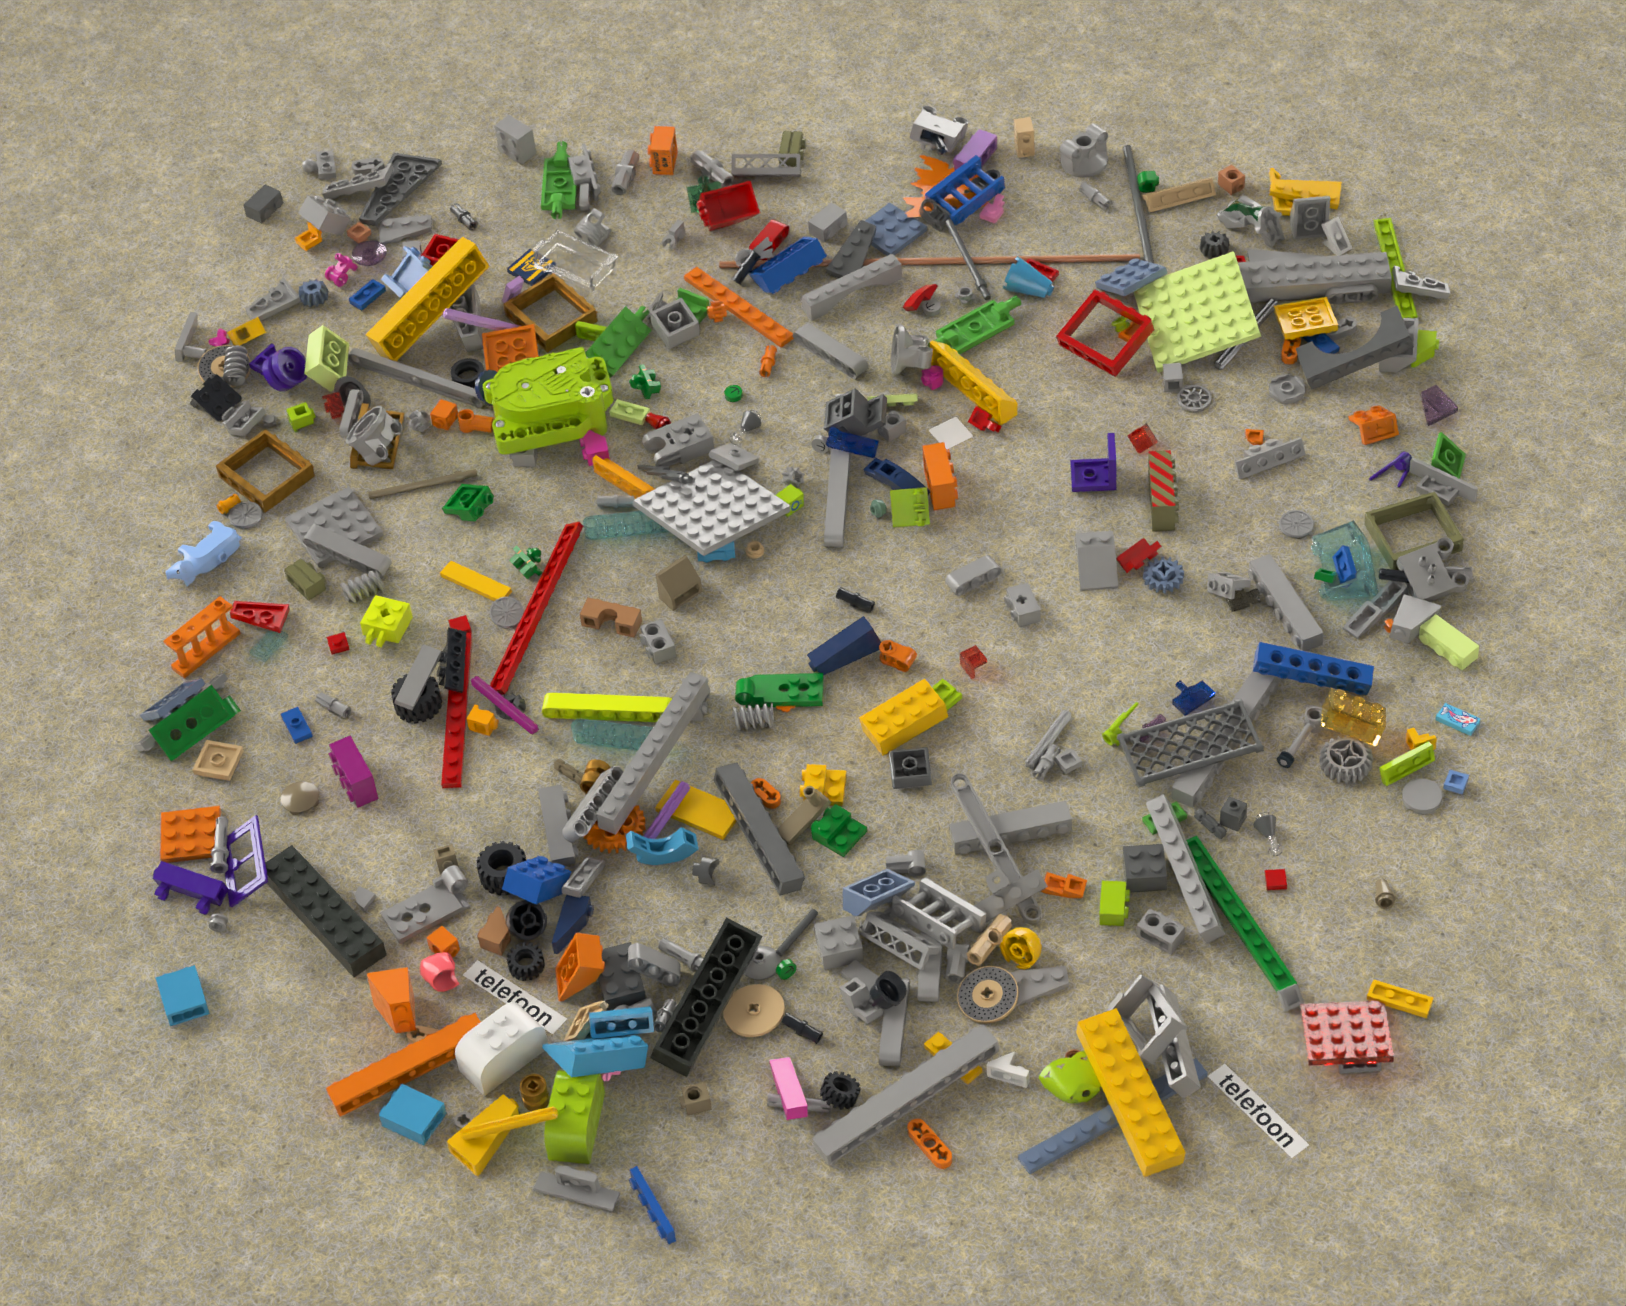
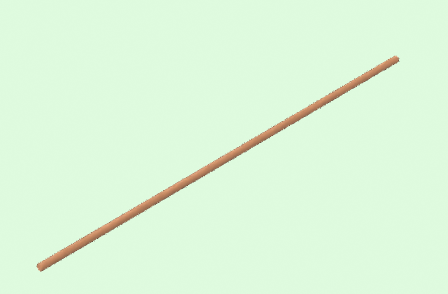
M1140 254L1018 257L1024 261L1030 258L1040 263L1120 262L1136 258L1140 259ZM1017 256L971 257L974 264L1017 263V260H1015ZM963 257L897 258L901 265L966 264ZM824 259L821 264L811 267H827L832 259ZM866 259L863 266H867L879 259ZM719 261V268H739L735 261ZM757 261L753 268H757L766 261Z

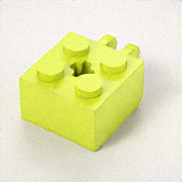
M375 595L360 622L362 633L366 636L365 643L371 645L375 638H377L376 645L378 647H382L385 641L399 643L413 618L410 603Z

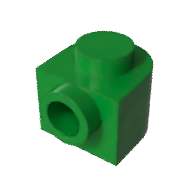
M1142 171L1138 174L1139 190L1143 193L1155 192L1156 186L1159 185V176L1156 175L1155 171Z

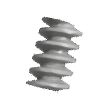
M231 346L225 351L223 379L232 386H241L246 381L248 351L243 346Z
M376 570L375 574L372 571L368 572V576L362 574L361 579L355 577V583L352 580H348V586L345 583H341L342 591L348 602L351 599L356 603L357 596L360 600H363V594L370 597L369 591L377 594L376 588L383 591V584Z
M771 703L770 709H768L766 704H763L762 710L758 704L755 706V710H752L751 706L748 705L747 711L744 710L743 706H740L739 712L734 707L735 726H737L739 731L742 730L743 725L746 730H749L751 724L754 729H757L759 723L762 729L765 728L766 723L772 728L774 723L773 704Z

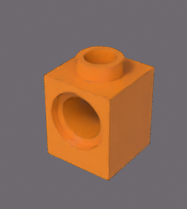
M440 399L430 413L432 425L439 429L449 430L458 418L457 405Z
M440 926L427 937L429 949L435 954L449 953L454 958L460 951L458 939L443 926Z

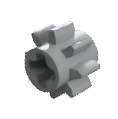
M416 409L408 416L411 419L408 424L414 431L420 430L423 432L431 425L429 423L431 418L424 410L419 411Z
M788 467L787 472L782 473V483L787 486L792 484L795 488H800L799 484L805 483L803 480L805 474L799 471L800 467L794 469L793 467Z

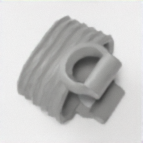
M594 208L587 216L581 219L574 229V233L584 243L593 248H598L609 237L611 228L602 224L605 214ZM592 216L599 219L596 223L590 222Z

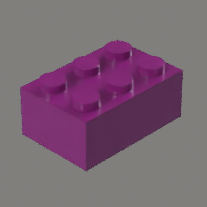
M351 735L329 744L331 752L328 755L333 764L331 767L336 776L339 775L341 787L343 789L346 788L348 791L346 794L350 803L354 802L356 807L359 808L379 799L373 775Z

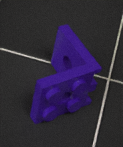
M1107 433V458L1070 460L1072 492L1117 490L1115 433ZM1086 474H1093L1094 476L1088 477Z

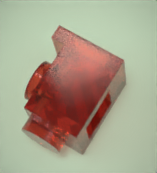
M340 392L321 396L322 400L326 399L327 401L324 403L326 413H330L331 419L342 417L341 413H344L345 410Z

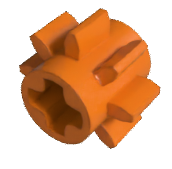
M719 300L710 302L711 306H707L709 320L713 319L715 323L722 322L723 317H727L725 304H720Z

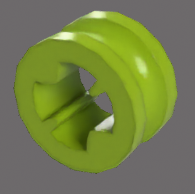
M1124 316L1118 317L1112 322V326L1116 327V332H1121L1129 327L1130 323L1126 321L1127 318Z

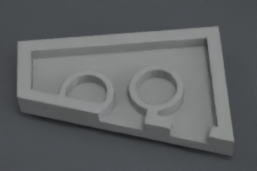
M422 215L383 219L380 222V248L393 241L397 243L409 236L416 237L431 232L432 216Z
M1393 267L1392 273L1396 290L1402 293H1415L1419 296H1432L1436 299L1449 298L1450 291L1447 283L1429 277L1423 279L1415 275V272L1409 271V273L1399 271L1400 267Z
M1066 966L1009 972L1016 980L1019 989V997L1014 1009L1023 1003H1031L1038 997L1048 996L1069 987Z

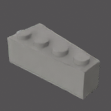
M471 285L448 309L481 316L480 298L475 285ZM453 321L466 352L483 349L482 327Z
M561 784L539 788L538 792L551 862L564 866L576 864L575 857L578 856L577 845H572V842H568L563 836V828L571 818L570 808L566 809L565 803L569 802L567 791L562 790Z

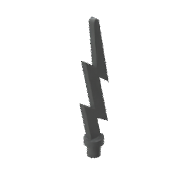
M637 465L638 469L646 470L647 475L661 476L662 479L677 480L683 484L693 481V477L689 476L685 471L670 470V467Z

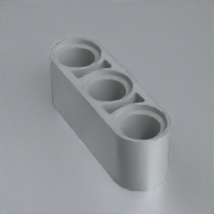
M986 555L951 572L946 577L945 582L955 595L961 596L997 578L1002 570L990 555Z
M634 943L629 946L628 966L630 969L667 986H676L680 983L679 961L640 943Z

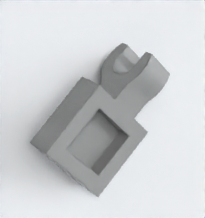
M677 220L668 230L669 234L662 239L663 247L669 244L670 249L673 250L677 242L684 238L686 231L684 222L681 220Z

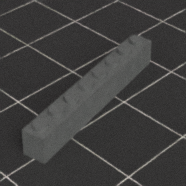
M738 762L716 767L713 781L779 896L801 890L805 880L804 872L796 864L794 855H791L786 841L782 840L777 826H774L771 821L769 812H766L761 798L757 797L753 785L747 780L745 771L740 768Z

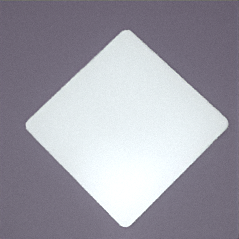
M957 417L929 429V432L939 443H945L946 449L973 437Z

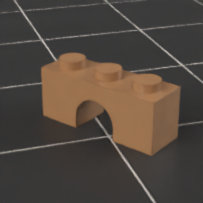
M587 598L580 612V620L582 626L598 630L604 622L613 620L615 621L617 634L635 638L642 623L641 609Z

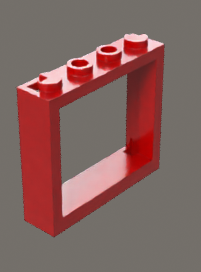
M1094 289L1056 335L1059 346L1116 377L1151 335L1154 327L1149 316L1141 315L1133 307H1127L1120 300H1114L1107 293ZM1098 303L1140 325L1139 329L1113 360L1071 337Z

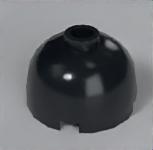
M523 900L515 903L508 910L506 925L512 936L519 940H532L544 933L548 917L544 913L541 904H534Z

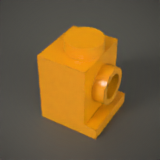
M476 704L466 718L470 731L490 736L499 724V720L495 718L494 713L488 710H481Z

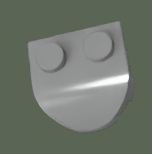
M244 401L236 409L233 406L229 408L222 416V423L231 435L245 436L250 433L255 424L262 420L266 411L263 407H251L248 401Z

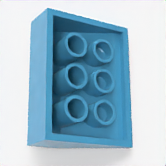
M636 1035L581 1039L543 1044L542 1046L571 1077L645 1068L648 1045Z

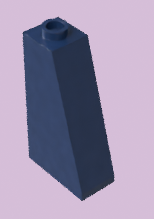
M863 616L808 653L807 656L810 659L808 665L813 672L818 671L823 673L824 676L879 651L881 641L870 623Z

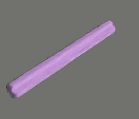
M448 308L443 312L445 319L495 331L520 327V325Z

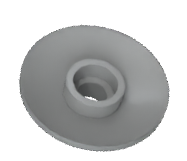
M760 945L744 975L754 980H764L776 974V967L780 963L779 954L771 947Z

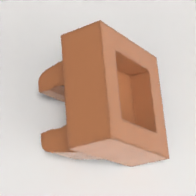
M361 222L347 230V236L361 245L367 243V237L372 235L371 229Z

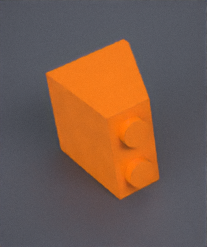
M408 967L367 973L373 1004L395 1033L416 1031L415 1001Z

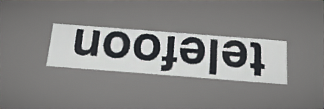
M478 960L463 974V976L504 1003H518L551 1034L567 1020V1018Z
M1226 1064L1208 1075L1291 1158L1309 1146Z

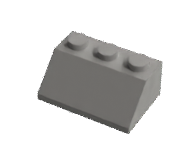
M1403 318L1414 347L1380 361L1379 372H1399L1416 361L1418 318Z

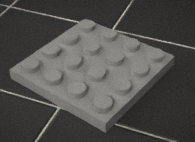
M350 487L340 490L284 518L285 523L318 568L335 559L311 549L303 543V538L313 524L326 528L363 546L384 536L381 528Z

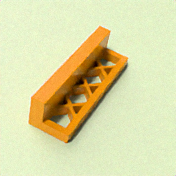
M597 455L592 458L594 473L630 496L634 495L635 499L655 489L608 458L603 460Z

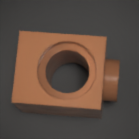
M1231 164L1218 172V185L1230 195H1233L1245 188V175Z

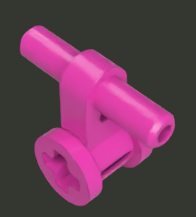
M336 253L335 259L339 262L336 266L331 265L327 268L325 278L333 281L337 287H341L348 280L346 273L349 268L356 271L358 266L348 256Z

